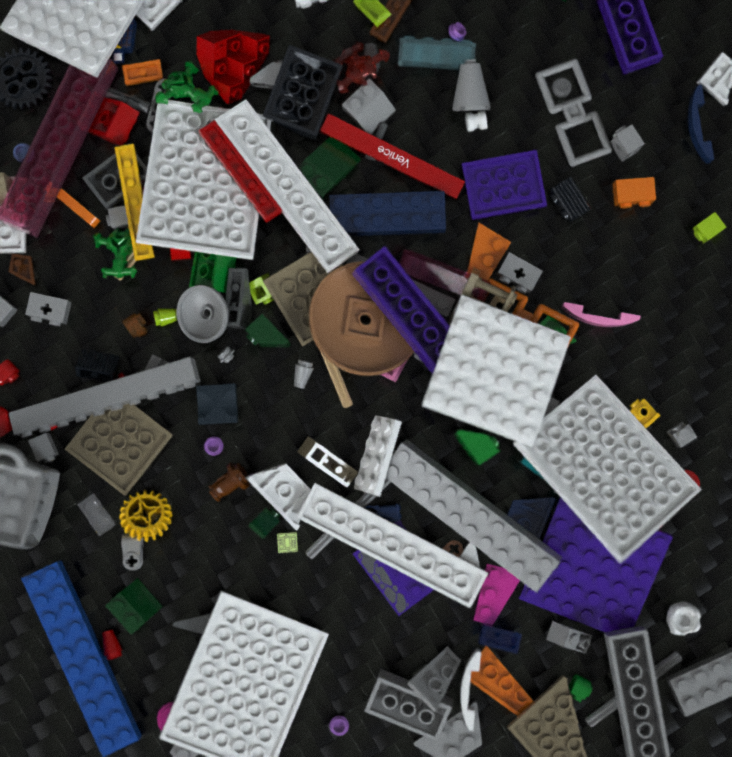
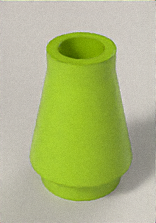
M158 308V310L153 311L156 326L161 325L163 327L177 321V309Z

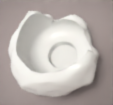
M683 601L674 603L669 607L667 623L672 634L684 636L687 633L697 632L701 627L700 611L691 603Z

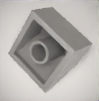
M370 78L342 104V110L363 131L372 134L380 126L381 122L384 123L396 111L383 91Z

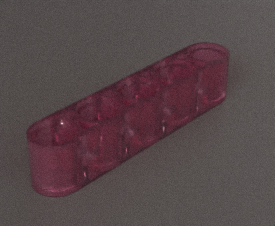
M403 250L399 262L408 275L461 295L471 275L411 250ZM482 278V281L491 284L489 281ZM479 287L477 289L473 288L471 292L474 295L473 297L483 302L488 293Z

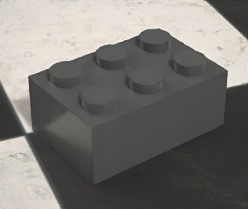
M115 153L83 177L84 181L107 210L117 207L124 201ZM136 154L143 187L145 186L147 167Z

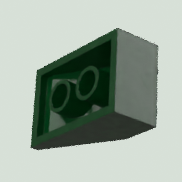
M329 137L301 163L298 169L322 201H324L361 161V158L344 143Z

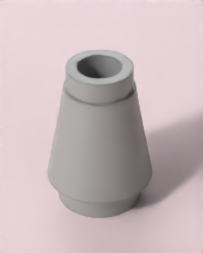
M298 359V363H295V387L305 389V385L314 369L312 362Z

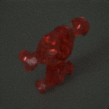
M357 41L353 47L344 49L340 57L332 60L341 65L346 62L348 65L347 77L343 81L337 80L339 92L341 94L349 92L347 87L352 82L366 86L368 83L364 78L370 74L375 79L377 77L376 63L381 60L387 62L390 53L378 49L380 53L373 57L369 55L359 56L357 52L362 51L364 45Z

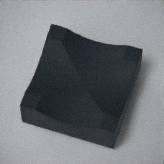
M236 384L196 386L199 425L238 423Z

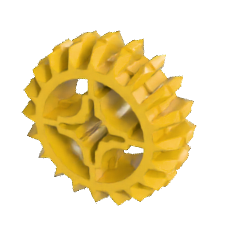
M144 490L142 495L136 492V497L130 495V501L124 500L125 507L120 509L122 513L119 515L120 520H122L120 524L121 527H125L124 532L126 534L130 533L131 538L136 536L137 540L140 541L144 537L147 542L149 540L148 537H152L155 540L156 534L162 536V530H168L167 525L171 524L170 518L172 517L171 506L167 504L166 498L162 499L160 493L155 496L153 490L150 494H147V491ZM139 507V510L133 513V511ZM143 510L146 514H148L149 521H147L146 517H144ZM160 516V519L152 525L153 521Z

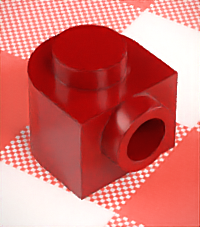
M9 359L0 364V385L2 386L5 383L14 382L19 377L17 374L19 369Z

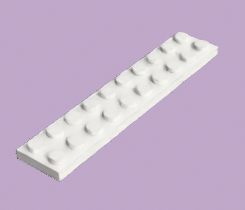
M247 100L242 101L215 119L216 123L281 207L284 216L327 273L359 252V248Z
M314 483L297 517L471 608L488 575V572L317 483Z

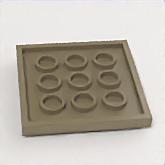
M311 251L263 280L302 346L314 340L309 325V309L317 287L328 274L343 266V264H340L327 273Z
M130 404L122 405L123 408L120 410L104 411L105 414L100 416L91 415L65 448L66 451L124 496L128 495L173 437L172 433L137 406Z

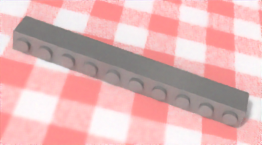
M188 357L9 412V417L14 435L28 438L37 431L40 433L48 432L51 430L50 427H64L73 420L75 422L84 421L87 419L86 416H100L109 409L112 411L120 410L123 408L122 405H136L145 398H148V400L156 399L159 397V394L165 392L166 394H172L181 387H184V389L196 386L195 383L201 381L195 359Z

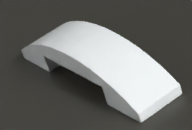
M478 648L469 658L461 682L462 712L468 729L472 731L475 707L468 706L471 671L479 672L481 649Z

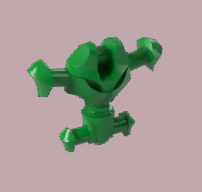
M187 61L184 64L185 71L172 72L168 75V79L162 82V87L166 92H157L155 100L158 104L168 105V99L171 97L183 98L189 96L196 103L191 105L193 112L201 114L203 112L202 108L208 106L211 103L212 96H217L219 92L214 86L208 87L207 92L201 88H195L192 80L193 76L191 75L197 74L199 69L192 61Z
M117 228L108 238L103 237L100 232L93 235L95 248H99L101 244L107 245L106 248L110 249L115 255L113 268L104 266L101 269L103 278H107V275H113L116 278L131 275V278H134L137 269L135 266L127 268L128 261L126 260V257L133 251L129 228L125 231Z

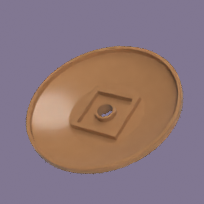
M359 261L335 269L322 280L311 300L309 325L315 344L324 357L332 364L352 374L374 376L390 372L401 366L414 353V350L352 275L354 270L365 262ZM363 315L368 316L370 324H362L360 317Z

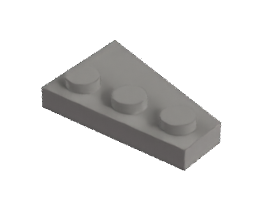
M446 647L414 676L407 685L435 713L461 660Z

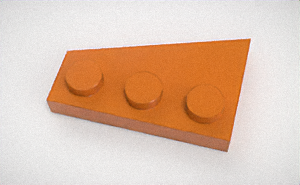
M478 223L466 274V283L473 268L480 270L479 277L482 278V281L487 282L511 244L509 240L481 223Z

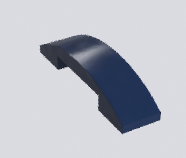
M698 85L694 89L689 102L688 126L696 151L702 160L708 164L714 160L711 141H703L698 108H701L705 101L702 85Z

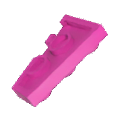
M486 563L485 571L488 572V575L481 586L473 620L493 625L520 580L505 568Z

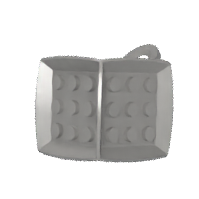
M0 445V544L31 549L39 544L47 526L58 488L60 473L56 469L25 459L21 452L8 445Z

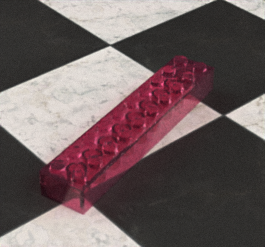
M108 59L97 78L69 65L0 207V222L4 225L36 238L38 237L118 70L111 59Z

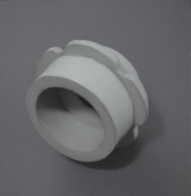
M229 346L225 347L217 355L220 359L219 362L228 363L232 360L234 349L231 350Z

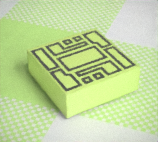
M297 532L277 534L278 553L298 552Z

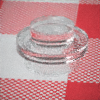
M565 78L557 79L552 86L553 93L558 97H566L571 92V83Z

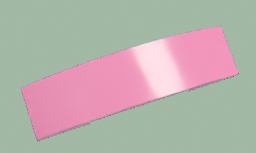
M566 302L562 304V309L577 320L595 326L619 327L640 320L639 315L622 312L618 314V319L582 313L583 305Z

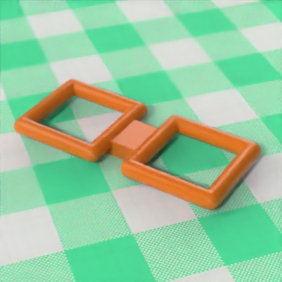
M488 279L487 283L508 293L511 288L493 279ZM482 289L478 299L485 302L489 292ZM515 291V294H517L516 300L519 302L512 313L513 315L537 324L544 313L570 326L566 333L567 336L571 337L570 344L579 327L577 321L543 304H539L534 314L524 310L528 297Z

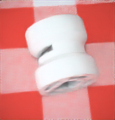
M485 110L478 111L477 114L472 112L465 113L468 132L474 131L477 128L481 130L487 129Z

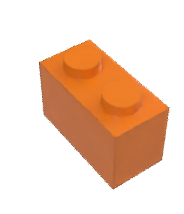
M654 177L615 180L613 183L615 206H620V208H631L634 204H639V207L651 206V203L656 200Z

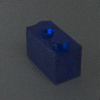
M482 623L477 642L481 645L517 654L522 634L517 631Z

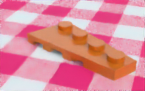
M485 645L481 650L479 672L471 671L470 682L518 716L534 701L487 645Z

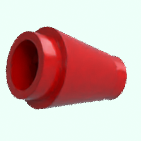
M113 630L103 632L104 656H106L107 660L121 657V651L123 650Z

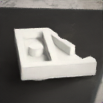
M722 52L697 83L702 85L723 106L728 104L729 99L727 98L729 90L732 88V60Z

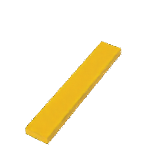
M135 145L115 147L134 259L135 261L155 258L153 245L136 243L143 190Z

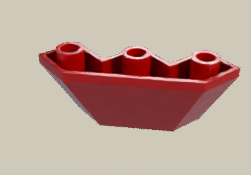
M239 30L209 31L197 36V57L203 74L227 104L240 100L251 84L250 78L258 72L269 54V35Z

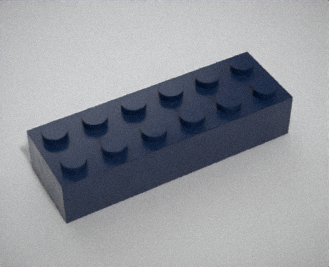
M445 191L329 195L330 211L349 236L445 233L446 231Z

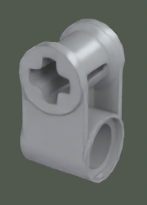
M122 534L123 565L128 570H138L143 565V537L138 541L136 536L131 538L129 534ZM132 557L137 559V563H134V565L129 564V560H132Z

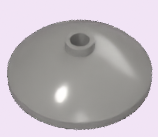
M206 285L190 287L181 295L176 312L177 320L183 333L191 340L199 343H208L218 339L224 333L229 318L227 304L222 295L214 288Z

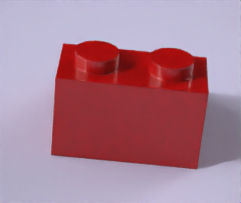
M103 97L86 131L113 144L122 146L128 140L129 133L136 124L140 112L122 101Z

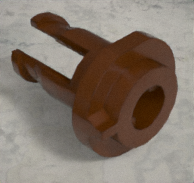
M230 462L226 465L228 472L217 479L213 485L208 486L211 489L209 493L216 501H221L222 497L229 495L238 487L245 490L250 486L249 481L246 479L249 474L241 464Z

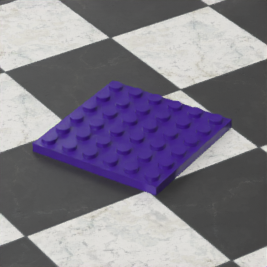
M560 497L542 542L562 556V559L537 593L524 584L519 599L603 632L634 627L673 536L657 530L620 563Z

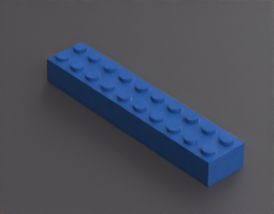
M57 561L21 578L102 756L109 755L138 741L142 737L106 656H104V652L62 561Z

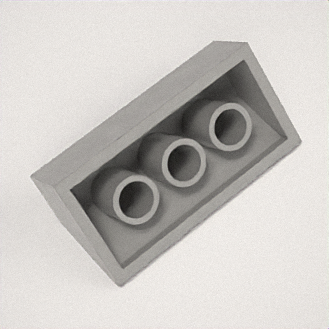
M381 669L365 712L438 741L451 711L453 698L444 695L437 711L434 713L407 685L409 680Z

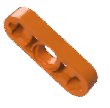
M58 186L52 192L93 228L99 224V219L61 187Z

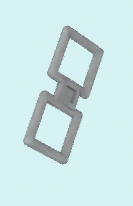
M571 59L537 72L535 76L549 112L555 114L563 111L566 121L557 124L556 131L569 165L573 167L611 153L612 148L598 112L592 111L585 114L582 103L590 101L592 96L578 60ZM573 68L583 95L555 105L544 77ZM593 120L603 148L575 158L565 129Z

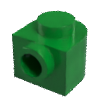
M575 674L568 688L572 698L581 702L582 699L585 700L586 696L588 697L591 694L593 686H591L590 680Z

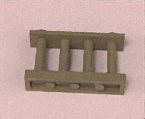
M473 268L460 297L463 295L492 306L473 297L474 295L471 294L473 288L477 289L479 287L505 299L500 310L506 312L509 304L513 305L516 300V287L512 286L508 293L482 281V278L479 277L481 271ZM458 302L447 323L449 326L451 325Z

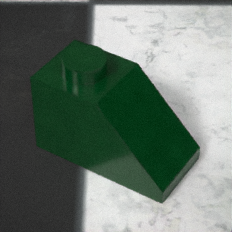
M265 508L248 526L264 539L281 521L278 518L280 514L273 508L270 510Z

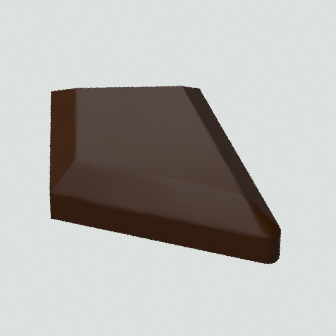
M12 253L9 273L35 285L32 257Z

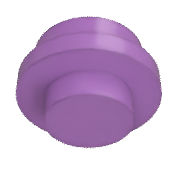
M459 22L452 23L449 26L450 37L456 41L463 40L466 35L465 27Z
M210 437L205 441L204 449L209 455L216 456L223 451L224 445L220 438Z
M335 716L330 721V730L335 735H344L349 729V722L344 716Z

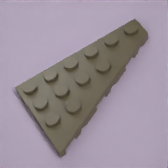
M563 675L507 725V728L533 757H587L578 727L575 708L572 703V696L569 692L567 679Z

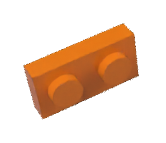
M160 59L122 66L126 86L164 79Z

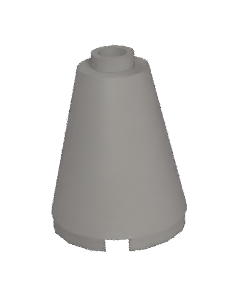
M476 59L465 60V64L460 65L452 111L490 110V102L481 65L476 63Z

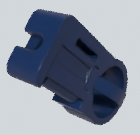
M396 503V506L367 505L364 507L365 509L374 508L377 511L374 514L390 522L399 521L402 518L399 503Z

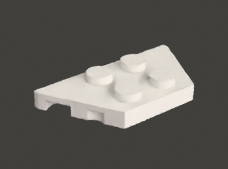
M285 463L247 476L246 479L297 531L300 526V519L297 517L311 489Z

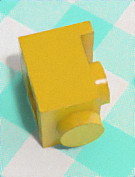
M636 399L629 405L631 407L629 411L645 428L660 417V414L645 399ZM642 408L647 411L645 416L641 414Z

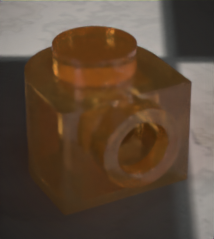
M133 313L122 321L134 338L137 336L140 338L148 332L144 326L147 322L141 314L136 315Z

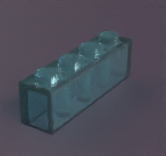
M405 36L400 38L398 66L460 70V65L465 64V60L475 59L476 43H472L470 40L453 42L452 39L437 41L430 37L415 39L413 36Z

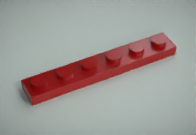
M214 120L199 130L200 136L264 221L267 223L281 214V207Z

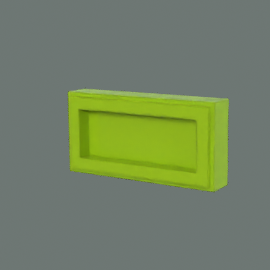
M379 0L353 1L377 27L391 15L390 11Z

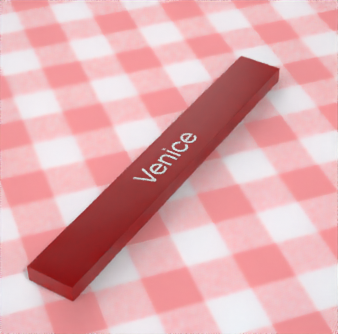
M329 113L320 129V132L438 191H445L446 195L457 199L465 181Z

